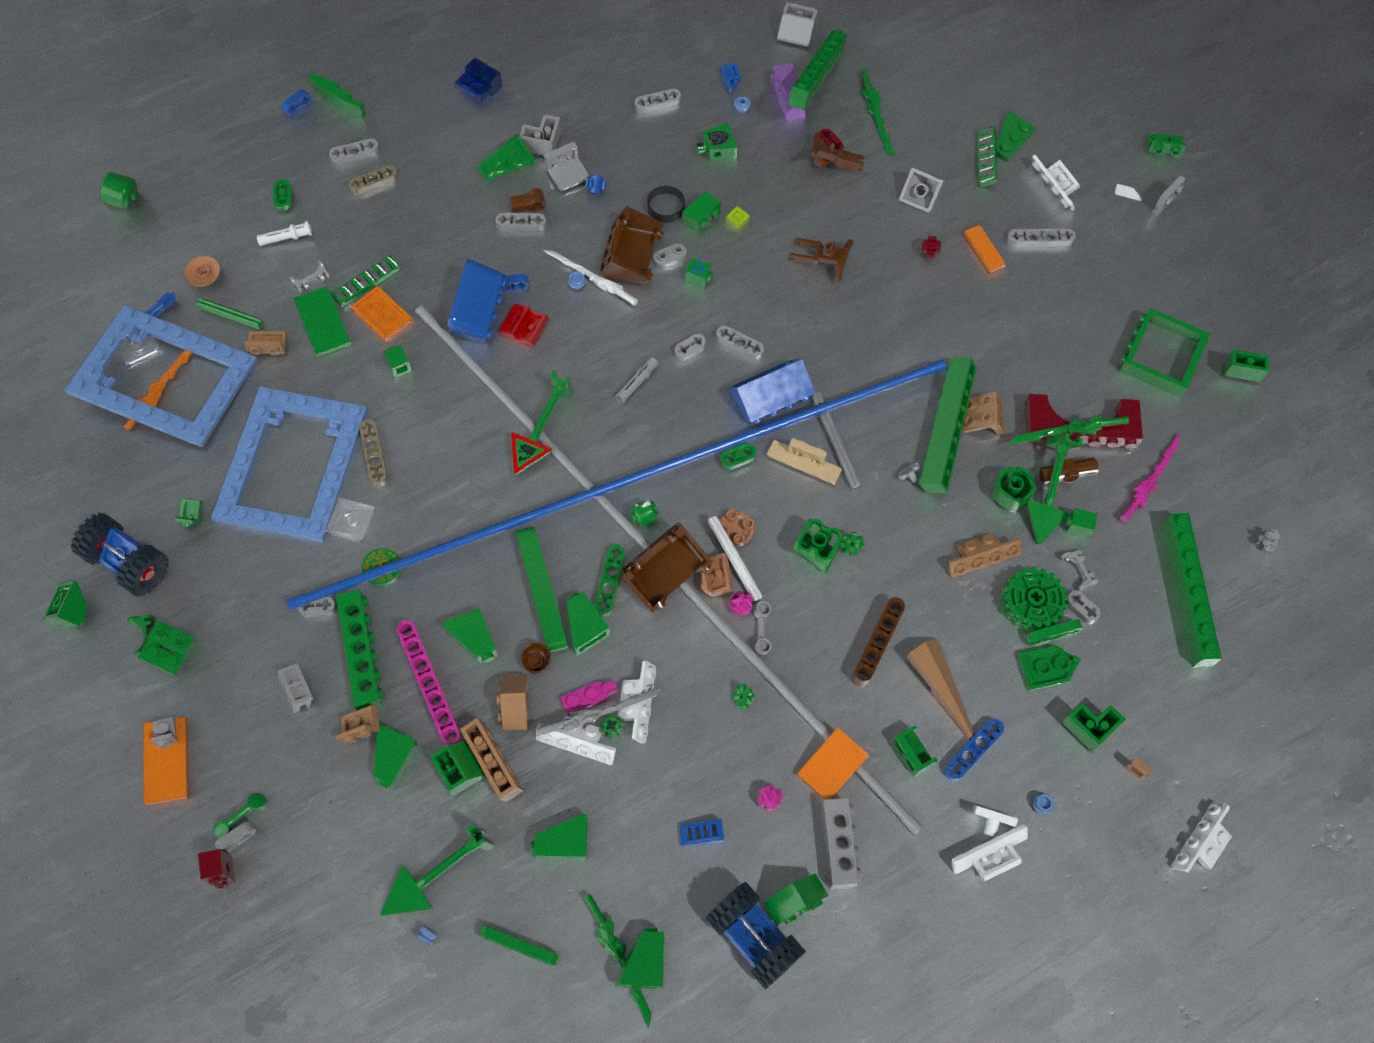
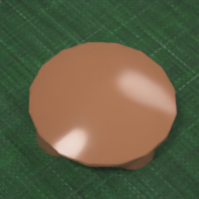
M731 509L719 519L734 547L748 543L753 537L755 531L754 521L746 513Z

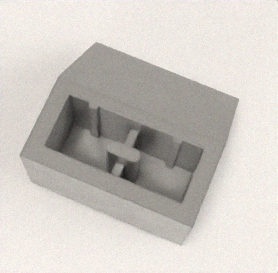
M786 2L777 40L808 47L816 25L818 9Z

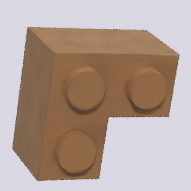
M528 674L503 675L502 682L498 685L499 692H497V705L501 704V710H498V722L502 723L503 730H527L529 721L527 702L529 694Z

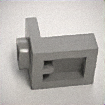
M174 717L152 722L154 738H151V742L156 747L162 749L169 748L172 744L179 742Z

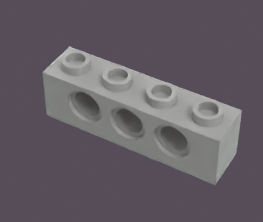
M849 798L823 800L821 806L830 889L856 887L858 881H861L860 868L856 867V859L859 858L858 847L854 846L853 838H856L855 825L851 824V817L854 816L853 805L849 804ZM834 819H843L844 826H837L834 823ZM840 838L844 839L847 843V847H839L836 843V840ZM846 860L849 863V868L842 869L839 866V861Z

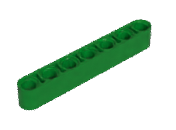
M535 527L518 530L516 535L546 645L551 653L567 649L565 633Z

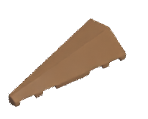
M937 638L924 642L908 654L907 659L931 687V693L966 737L971 739L975 736V733Z

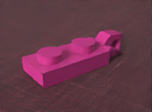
M614 680L603 683V681L595 682L561 696L560 699L567 716H570L571 712H578L582 709H589L604 703L606 699L610 698L608 694L617 691V686Z

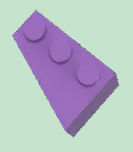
M792 63L773 66V73L770 74L771 83L774 84L785 120L805 118V110L788 105L792 86L799 78Z

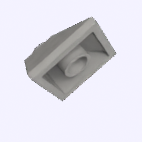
M912 167L899 200L930 213L947 179Z

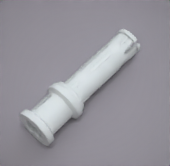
M307 220L302 224H291L289 228L257 235V241L262 246L291 238L297 240L298 237L306 235L313 236Z

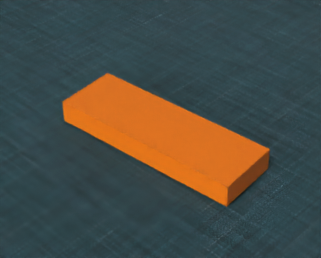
M980 225L965 230L964 236L989 274L1005 268L1006 263Z

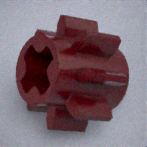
M928 236L927 240L922 241L921 253H925L927 258H934L935 254H940L941 241H937L936 236Z

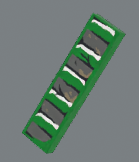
M994 125L978 130L979 184L981 187L998 183L996 128Z
M389 255L332 291L331 294L341 307H344L400 271L401 268Z

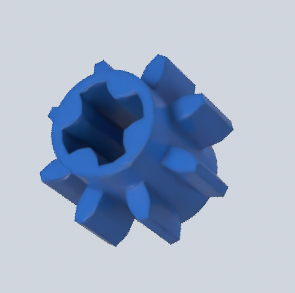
M591 174V178H586L585 187H589L588 192L601 194L602 190H606L607 182L603 181L604 176Z

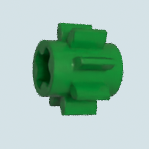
M616 713L610 718L605 715V722L600 723L604 727L601 733L603 735L609 733L608 738L612 740L613 735L620 738L619 733L621 730H626L621 725L624 719L617 720ZM612 722L616 724L614 731L610 729V723Z

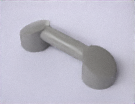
M767 601L758 602L754 608V616L757 619V642L754 645V649L761 655L768 654L772 649V643L765 638V618L771 612V605Z

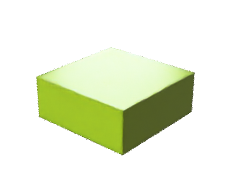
M736 206L726 216L725 221L739 230L750 220V215Z

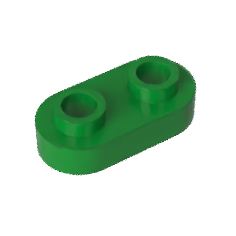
M279 179L273 185V203L279 211H286L292 206V186L287 179Z
M743 443L724 451L720 460L722 467L732 470L752 462L756 457V448L750 443Z

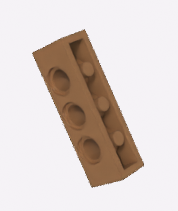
M476 718L462 727L460 730L499 799L508 802L524 791L485 722Z

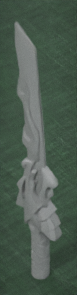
M662 687L640 695L630 696L627 700L608 704L604 708L599 709L596 707L592 710L582 709L578 712H571L570 716L564 717L562 721L537 727V736L565 729V732H568L584 722L593 721L594 723L602 715L655 697Z

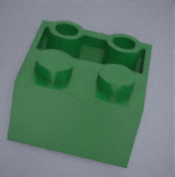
M466 740L447 745L429 756L453 797L486 777Z

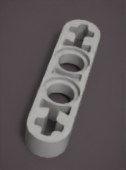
M1068 228L1014 229L1009 232L1007 243L1012 247L1070 246L1076 234ZM1033 235L1037 240H1030L1028 236ZM1051 235L1054 240H1048L1045 236Z

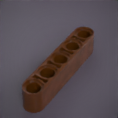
M893 597L888 601L852 677L854 684L858 687H865L870 683L905 609V603L901 598ZM895 606L899 611L895 612L890 607ZM882 623H889L891 628L884 627ZM880 639L883 642V644L878 645L875 643L874 640ZM866 656H873L875 661H868ZM858 673H865L867 675V678H860L858 676Z

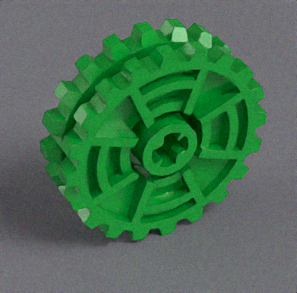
M1031 567L1030 570L1023 568L1021 573L1017 571L1013 574L1012 578H1009L1004 586L1005 588L1002 590L1001 595L1004 598L1001 599V604L1005 605L1002 609L1003 613H1008L1007 619L1009 621L1013 620L1016 627L1022 626L1023 631L1032 629L1033 632L1038 629L1054 626L1064 616V610L1068 607V604L1065 603L1068 600V595L1064 594L1066 587L1060 585L1061 580L1059 578L1055 579L1054 573H1046V569L1041 568L1038 571L1036 567Z

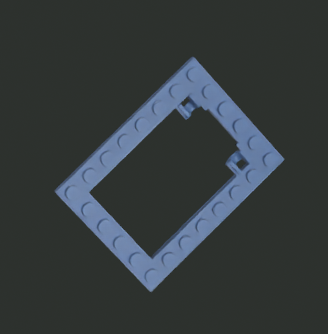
M124 305L67 385L65 392L131 420L203 447L256 364L257 357ZM149 335L229 367L194 422L111 390L116 379L111 376L107 378L103 372L127 338L130 341L142 344Z
M259 387L212 513V521L324 542L360 435V424L365 420L368 411L367 406ZM285 412L329 420L330 425L329 428H326L325 434L337 437L310 518L239 505L268 424L280 426Z

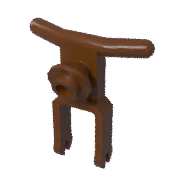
M820 133L814 134L810 150L811 156H817L813 162L814 165L824 168L830 161H833L835 165L857 173L863 171V169L858 168V166L864 167V162L861 160H865V157L862 154L835 149V143L833 142L830 147L819 145Z
M795 238L796 246L818 250L815 256L790 253L788 256L790 261L814 265L819 262L837 264L834 281L839 282L841 280L845 261L854 244L853 240L849 239L843 248H839V244L836 241L828 242L823 246L821 241Z

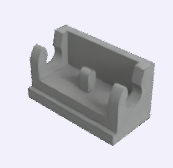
M298 663L278 670L280 684L293 713L299 712L300 707L306 705L308 708L313 697Z

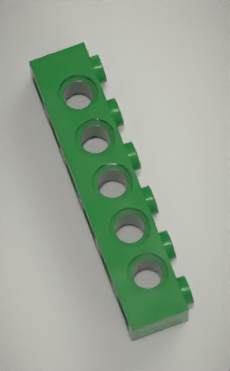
M360 590L338 594L336 598L354 707L356 710L368 706L382 707L381 700H384V693L382 687L379 688L378 681H381L379 669L375 667V662H378L376 650H372V644L375 643L373 632H369V625H372L370 614H366V607H368L366 595L363 596ZM353 611H359L357 615L351 616ZM362 629L359 634H354L355 630ZM360 647H365L363 652L356 653ZM368 665L366 671L360 672L362 666ZM366 684H372L369 690H363Z

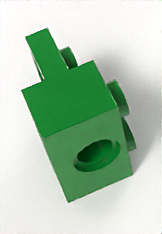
M157 620L147 637L148 641L137 658L176 677L185 660L189 659L195 649L197 641L195 637ZM162 647L172 651L173 653L162 649Z

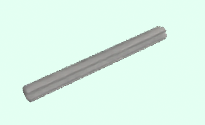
M818 391L812 394L811 399L815 407L825 403L821 392ZM826 412L819 415L850 488L859 487V478L830 413Z

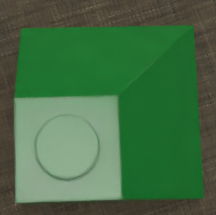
M73 580L58 584L43 616V621L70 628L80 627L87 618L85 613L88 607L77 581Z

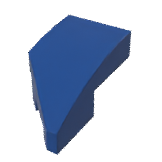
M737 63L723 65L720 68L728 92H731L741 79Z

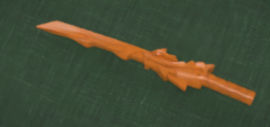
M185 350L158 382L149 384L150 388L148 389L147 396H142L137 400L156 407L159 399H161L163 389L166 388L165 384L168 380L174 378L176 371L182 364L188 362L192 352ZM128 419L123 428L130 431L137 421Z

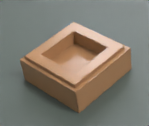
M1136 756L1126 765V768L1141 780L1145 779L1153 770Z

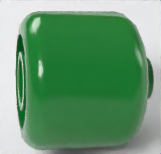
M107 173L100 187L102 203L123 210L130 209L138 198L136 181L133 178L117 173Z

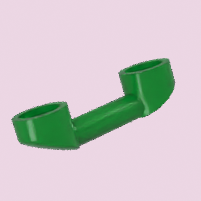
M259 793L249 796L247 804L226 821L221 820L216 823L214 827L215 836L220 839L232 831V826L251 810L263 811L268 803L267 798Z

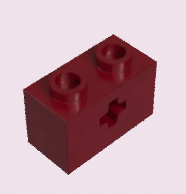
M221 849L198 853L200 880L215 889L228 887L229 883L235 882L232 856Z

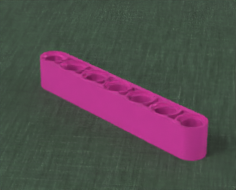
M404 620L398 624L397 633L445 746L461 742L462 736L413 622ZM412 629L410 634H403L405 630ZM419 646L416 652H410L412 647ZM426 663L424 669H417L420 664ZM427 681H434L432 686L425 687ZM434 699H441V702L438 705L432 704V701ZM443 716H448V717H449V719H448L447 722H445V723H440V722H439V720H440L441 717H443ZM450 734L457 735L453 741H447V737Z

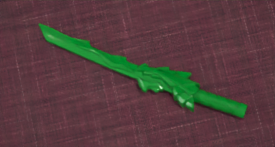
M866 68L862 69L861 73L866 90H861L863 97L869 101L867 112L874 116L886 152L896 157L891 146L890 134L886 133L884 128V118L880 117V92H876L875 88L871 87L868 70Z
M1102 414L1095 415L1088 422L1073 419L1069 425L1018 435L1010 445L1025 441H1039L1041 437L1057 436L1067 432L1070 434L1096 435V431L1102 430L1104 426L1128 424L1129 419L1128 416L1103 420L1101 419Z
M588 894L583 899L599 927H596L599 933L596 938L605 946L604 949L612 954L613 960L618 961L622 969L626 960L624 956L626 945L621 944V940L615 938L613 934L614 923L611 916L606 920L599 907H597L592 895ZM631 988V998L638 1005L649 1028L652 1013L640 988Z

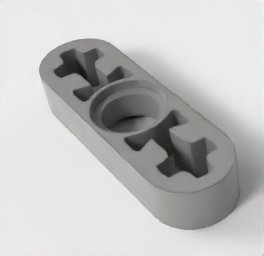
M669 89L639 96L634 101L635 110L643 114L676 106L681 102V92L677 89ZM655 99H661L662 102H661V103H655L654 100H655Z
M367 139L334 147L329 151V156L332 163L343 164L375 156L379 153V146L376 140ZM353 149L359 150L356 154H351L350 151Z
M500 213L495 218L496 226L501 231H542L546 228V218L540 213ZM520 219L526 221L523 225L516 223Z
M720 326L717 329L716 340L722 345L753 360H759L763 357L764 346L762 343L728 326ZM743 340L745 344L738 346L735 344V341Z

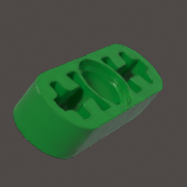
M1075 619L1033 631L1027 634L1026 638L1030 646H1035L1074 635L1082 631L1083 627L1080 620Z

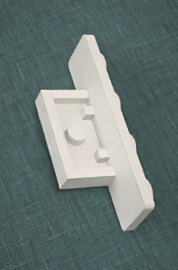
M1033 155V167L1037 172L1040 170L1043 173L1041 176L1047 184L1050 182L1053 186L1051 190L1056 196L1060 195L1062 198L1060 201L1065 208L1069 207L1073 211L1075 208L1068 195L1080 187L1079 183L1061 160L1046 169L1037 156Z
M643 661L640 679L623 680L620 702L627 700L630 696L640 695L653 690L657 674L655 665L648 661ZM652 698L619 709L618 720L623 718L624 721H634L632 739L641 744L646 743L649 733L648 724L649 717L651 716Z
M584 722L568 732H565V729H561L537 736L536 732L535 739L537 741L612 765L614 762L616 748L598 743L602 736L603 728ZM539 723L537 727L545 726V724Z
M1211 803L1172 863L1171 867L1174 870L1189 872L1196 860L1204 868L1212 869L1232 838L1221 824V821L1230 809L1228 804Z
M1023 824L1019 827H1014L1009 832L995 836L992 840L979 844L966 853L958 854L952 859L953 872L958 874L974 866L983 880L987 881L1021 864V857L1013 846L1028 839L1027 826Z

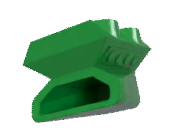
M810 518L799 535L793 550L799 552L820 572L826 574L840 549V543L845 535L841 534L837 528L825 526L819 519Z

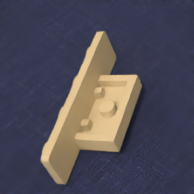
M792 438L789 446L774 440L767 452V457L833 485L836 484L842 468L825 461L827 452L819 447L810 446L803 440Z

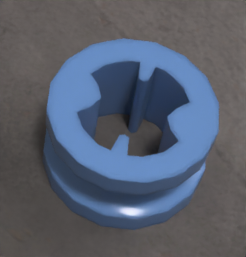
M421 926L419 928L420 933L416 934L415 937L432 946V940L438 936Z

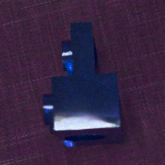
M476 57L464 67L465 73L455 81L456 88L479 102H482L488 95L493 96L503 86L501 72Z

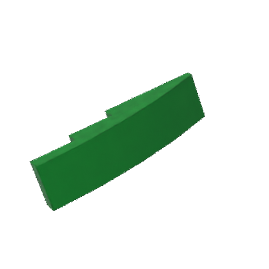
M312 73L308 74L311 87L323 98L350 114L364 118L366 112L363 102L354 100L351 92L340 88L339 82Z

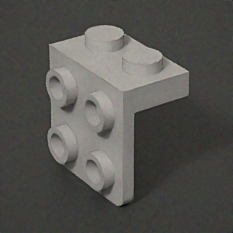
M575 142L565 144L560 148L543 154L545 168L560 191L585 182L586 178H589L588 172L578 158V149Z

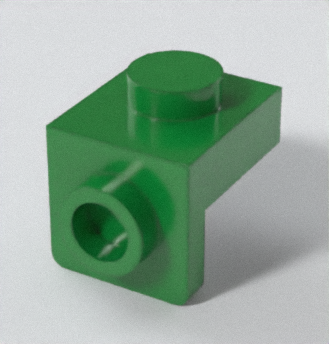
M181 498L179 517L175 518L174 522H180V526L193 527V524H200L203 501Z

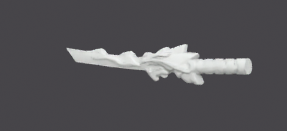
M544 250V252L560 260L563 264L578 270L582 275L588 276L589 280L594 281L595 285L604 291L607 290L611 294H617L634 306L637 304L638 299L623 291L622 285L592 273L555 251Z

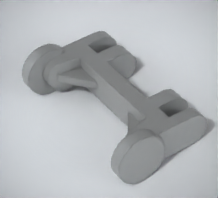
M321 260L317 261L318 268L316 272L304 279H296L289 276L291 283L300 294L303 293L301 287H304L307 291L309 289L307 284L317 278L321 282L325 281L323 275L330 278Z
M1081 550L1067 552L1061 556L1062 560L1066 559L1073 562L1082 577V583L1078 587L1079 591L1099 582L1098 579L1092 580L1091 578L1095 577L1094 572L1088 573L1082 562L1086 560L1085 556H1078L1082 553Z

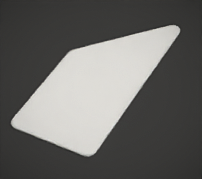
M1117 184L1116 195L1143 201L1134 188Z

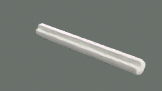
M716 516L709 518L708 523L746 590L750 593L754 602L760 600L763 597L719 519Z

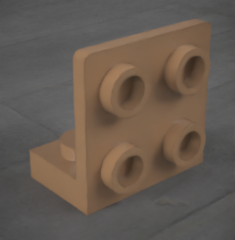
M997 392L970 397L962 430L963 433L991 428L998 435L1005 434L1004 401Z

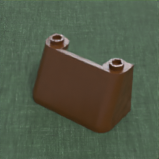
M626 206L612 223L598 275L607 279L641 285L649 283L653 273H651L648 265L654 243L657 240L660 241L663 236V223Z
M678 522L630 561L620 571V574L653 613L655 610L660 611L666 605V597L694 573H705L708 571L713 561L684 526Z

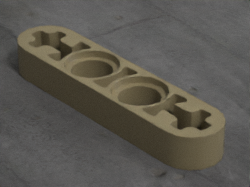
M368 419L361 422L359 428L368 475L373 486L382 487L387 483L388 477L376 423ZM368 426L371 427V436H369L367 433ZM371 441L377 443L376 447L372 449L367 448V444ZM376 457L380 459L378 464H370L371 459ZM375 471H379V474L381 476L380 480H376L377 476Z

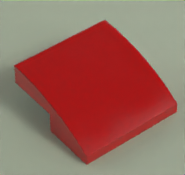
M514 303L498 332L511 340L533 347L549 318L547 314L531 311L529 306Z

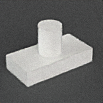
M974 805L972 811L973 814L987 818L984 834L993 837L997 835L1000 822L1014 827L1017 825V818Z

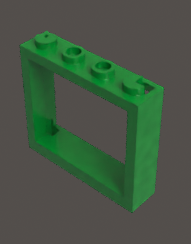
M1149 308L1146 314L1142 313L1138 321L1141 325L1140 327L1137 326L1132 334L1135 337L1134 341L1130 340L1126 350L1129 352L1128 354L1124 353L1120 363H1123L1120 372L1181 398L1190 384L1211 333ZM1149 323L1196 342L1180 381L1132 360Z

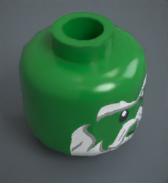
M643 499L633 504L631 507L632 512L629 513L633 523H638L641 527L655 522L657 515H659L654 501H649L648 499Z

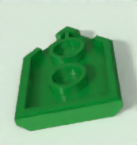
M1057 645L1018 653V660L1030 691L1068 683L1081 660Z

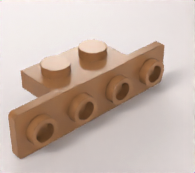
M991 533L958 544V551L962 557L949 561V574L953 578L1021 555V540L1016 538L1001 543Z

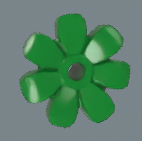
M852 532L850 535L845 534L844 541L840 543V547L844 548L843 552L845 554H849L851 551L852 555H857V549L862 550L864 548L863 536H858L857 532Z
M740 684L735 687L737 694H732V700L736 701L735 705L737 708L745 710L749 708L748 704L752 703L755 695L751 688H747L746 684Z

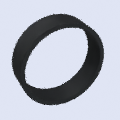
M657 187L648 196V213L659 222H674L681 218L683 210H685V197L675 187ZM660 194H672L678 197L683 205L674 214L661 215L651 208L650 202Z

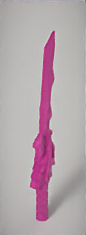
M1179 433L1176 434L1170 446L1163 452V458L1153 468L1152 475H1148L1146 480L1139 482L1140 484L1134 488L1136 491L1133 495L1134 501L1121 515V520L1126 522L1135 509L1138 508V505L1140 509L1145 507L1148 493L1156 490V480L1180 444Z

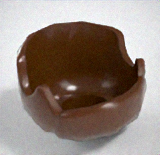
M540 642L528 644L520 656L522 666L532 674L542 673L551 663L550 650Z

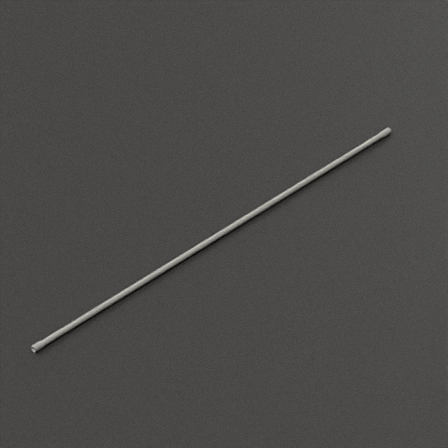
M424 305L418 306L415 311L417 315L444 340L532 433L536 423L445 330ZM542 431L538 440L543 445L552 448L551 454L586 490L595 488L596 486ZM605 495L594 498L643 550L651 545ZM687 581L682 583L679 588L826 741L832 732ZM863 764L857 769L856 773L901 819L902 823L916 835L923 828L922 824L887 791Z

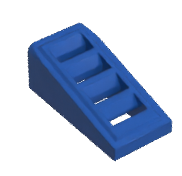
M722 819L680 825L681 846L723 843ZM712 827H716L717 836L713 837ZM699 828L700 839H696L695 829ZM703 828L708 829V838H704ZM686 829H691V840L687 841Z

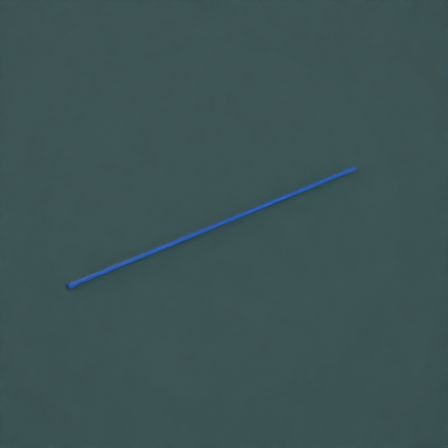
M941 359L909 373L331 585L287 599L290 611L300 608L310 602L921 377L946 370V364Z

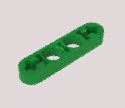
M619 544L612 545L608 549L595 601V609L601 617H607L613 611L621 577L620 571L623 569L625 561V549ZM619 551L620 555L617 556V563L613 562V553ZM611 567L618 570V573L614 576L607 574V570ZM606 585L614 588L613 592L609 594L604 593L602 589ZM605 598L607 599V608H605L604 611H601V607L599 606H603Z
M485 925L481 926L478 933L479 937L552 967L557 966L560 958L559 955Z

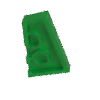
M1008 111L996 143L997 157L1007 162L1035 132L1036 127Z
M516 134L477 163L476 166L485 179L489 180L504 175L509 171L522 169L523 166L536 164L537 162Z

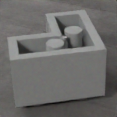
M543 115L540 128L528 125L522 126L519 137L530 153L543 155L556 149L562 131L560 117Z

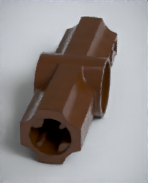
M1094 457L1077 461L1065 459L1059 481L1070 483L1080 477L1097 474L1099 472L1097 459ZM1054 465L1040 467L1039 478L1043 484L1050 482Z

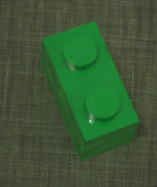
M705 191L683 210L682 222L696 233H699L702 229H706L713 219L719 217L721 214V202Z
M1233 349L1225 360L1224 376L1261 382L1269 372L1270 356Z

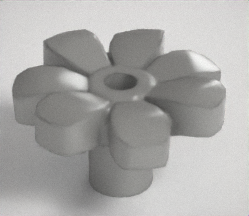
M914 462L907 469L903 468L898 478L900 480L910 478L912 483L916 482L919 478L915 472L920 468L919 464Z
M1272 528L1271 531L1259 535V541H1263L1264 544L1263 550L1274 552L1276 550L1275 546L1279 542L1277 539L1281 538V534L1276 528Z

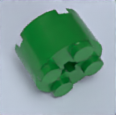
M1017 466V468L1007 467L1003 469L993 486L992 497L1000 506L1009 511L1023 508L1035 491L1033 475L1023 467Z

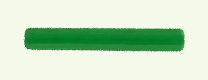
M199 298L196 302L198 308L256 329H261L263 326L262 319L204 298Z

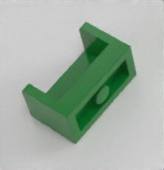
M915 725L895 736L892 741L914 777L931 768L938 761L936 757L931 758L915 733L917 730Z

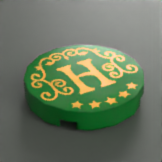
M375 549L363 559L362 573L399 560V557L390 549ZM401 569L367 582L380 587L390 585L396 581L399 573H401Z

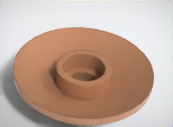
M209 256L196 257L190 260L184 268L186 281L196 287L208 286L215 282L220 275L219 263Z

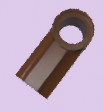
M535 188L531 189L528 194L510 196L513 212L528 209L540 212L546 208L544 194L541 189Z

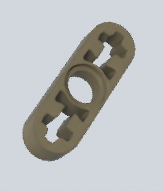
M388 165L354 177L349 181L348 185L352 194L361 195L395 182L398 175L395 167ZM371 178H377V179H378V180H377L376 182H374V183H370V182H369V180H370Z

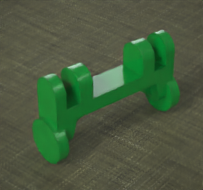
M152 614L132 616L127 619L128 624L137 625L143 632L144 642L134 652L136 657L139 656L148 641L147 628L154 626V621L151 620L153 618Z

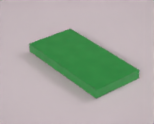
M328 286L293 298L317 358L351 346Z

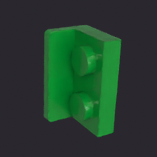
M1149 133L1147 137L1149 154L1181 157L1186 148V143H1183V136Z

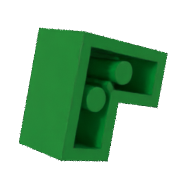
M1081 703L1062 723L1093 752L1126 718L1111 704L1096 717Z
M816 873L791 883L764 902V905L776 926L783 923L788 926L797 920L796 915L799 913L802 916L811 910L821 907L823 905L822 900L829 895Z

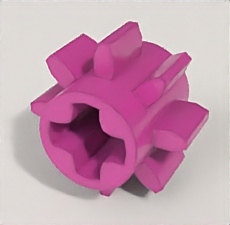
M738 591L730 597L731 604L729 607L737 615H746L752 610L754 599L750 593Z
M770 785L759 790L761 795L757 796L760 808L765 806L766 810L770 811L781 806L780 801L784 797L780 788L775 790L774 785Z

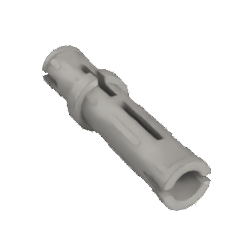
M649 357L642 367H638L635 375L615 395L619 402L625 403L639 385L649 378V374L659 365L657 360Z

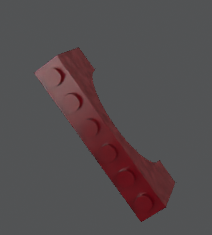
M1028 395L1025 401L1026 434L1070 424L1069 421L1060 417L1053 410L1049 403L1048 395ZM1121 399L1118 403L1114 418L1128 416V424L1104 426L1102 430L1096 431V435L1073 433L1070 434L1069 440L1082 438V445H1089L1091 447L1137 448L1143 440L1140 400ZM1051 435V436L1041 437L1039 441H1031V442H1033V443L1047 442V439L1050 438V437H1053V436Z

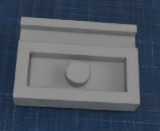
M1180 175L1160 196L1153 210L1159 215L1167 205L1169 206L1176 195L1183 191V183L1186 178Z

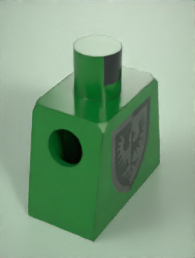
M728 123L705 131L703 133V142L695 144L697 153L707 152L708 158L711 161L737 158V145Z

